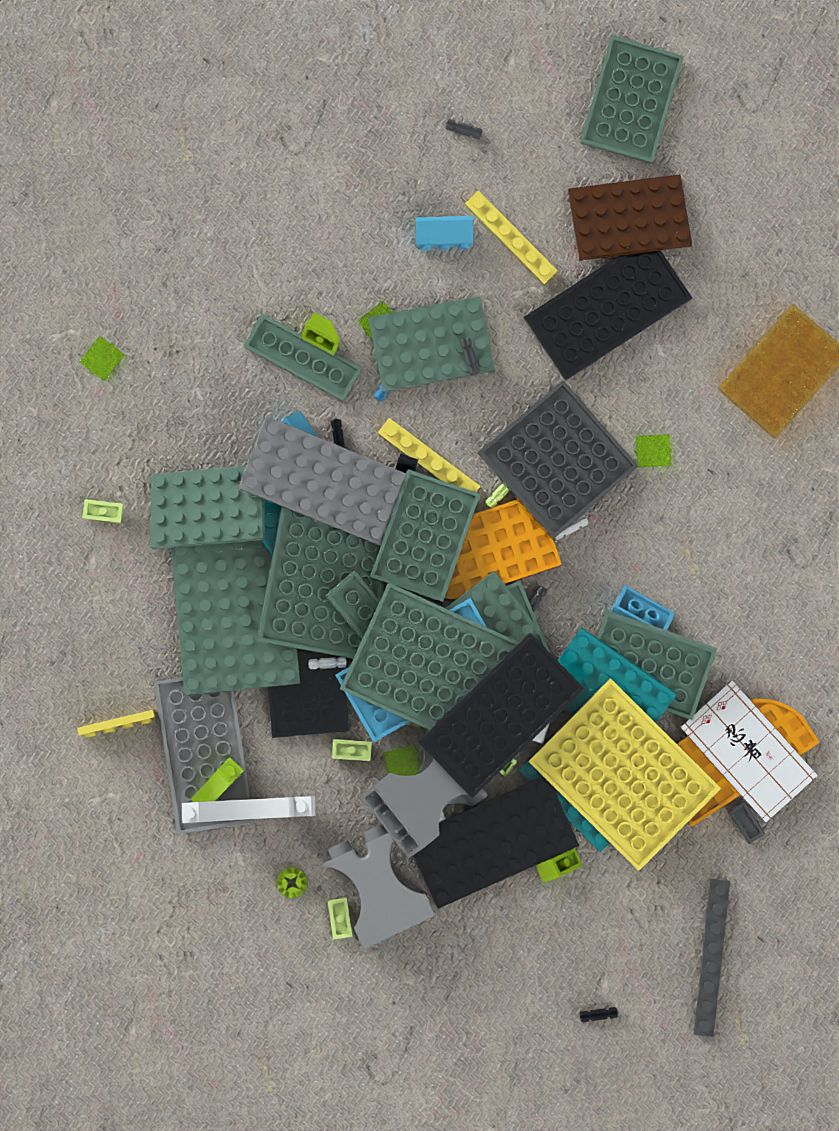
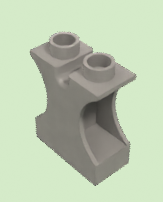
M424 748L423 763L418 774L400 776L390 772L360 796L408 858L422 850L439 836V819L446 805L461 804L473 806L488 796L485 790L482 789L471 798Z
M382 824L363 832L366 840L365 845L368 850L367 855H358L356 849H352L349 840H346L327 849L331 859L324 863L325 867L334 868L346 874L359 891L361 911L354 929L363 949L435 916L425 892L406 886L394 873L390 862V847L393 838Z

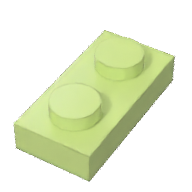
M85 499L82 518L121 523L124 504Z
M333 739L332 759L371 761L372 742Z
M347 897L328 900L333 940L353 937Z

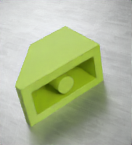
M316 312L313 313L305 324L300 337L333 356L341 341L332 322Z
M573 848L537 864L536 868L542 882L545 883L582 866L576 849Z

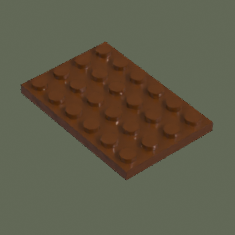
M680 174L568 189L579 261L692 247Z

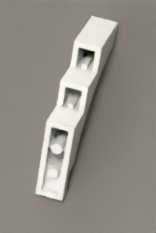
M315 796L182 803V823L316 816Z

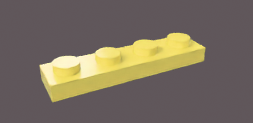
M149 710L77 728L79 736L84 735L85 738L96 736L95 732L103 731L104 734L114 732L115 727L122 726V729L134 727L133 723L140 721L141 725L152 723V719L156 718L155 710Z

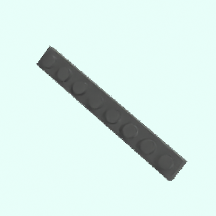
M710 879L694 1035L714 1037L730 881Z

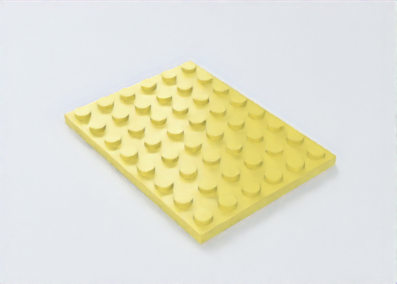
M611 678L528 760L638 871L721 789Z

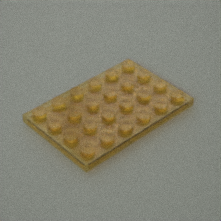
M792 304L718 387V390L775 439L839 367V343L797 306Z

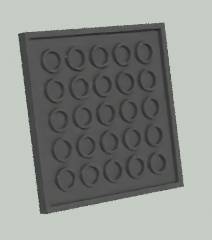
M564 380L477 453L552 539H555L638 467L637 463Z

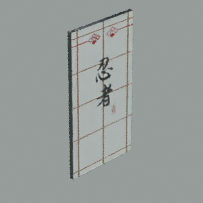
M733 681L728 682L720 692L698 710L692 720H687L680 727L765 822L769 821L771 817L818 776Z

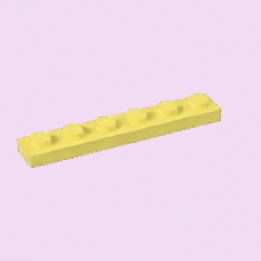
M479 190L465 203V206L543 285L558 272Z
M388 418L379 430L378 434L405 455L418 459L417 464L437 479L477 492L481 487L392 419Z

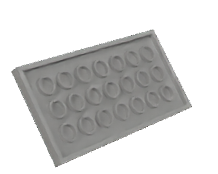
M266 416L238 489L381 546L406 473Z
M183 677L154 681L177 835L255 822L254 819L182 823V803L193 802L191 798L229 757H232L245 771L217 801L251 799L234 691L184 695Z

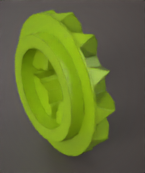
M289 867L282 870L278 875L277 889L287 898H297L307 888V877L299 868ZM298 876L295 883L299 889L292 886L287 890L288 881L285 877L292 880Z

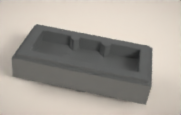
M745 801L728 811L748 844L765 835V832Z

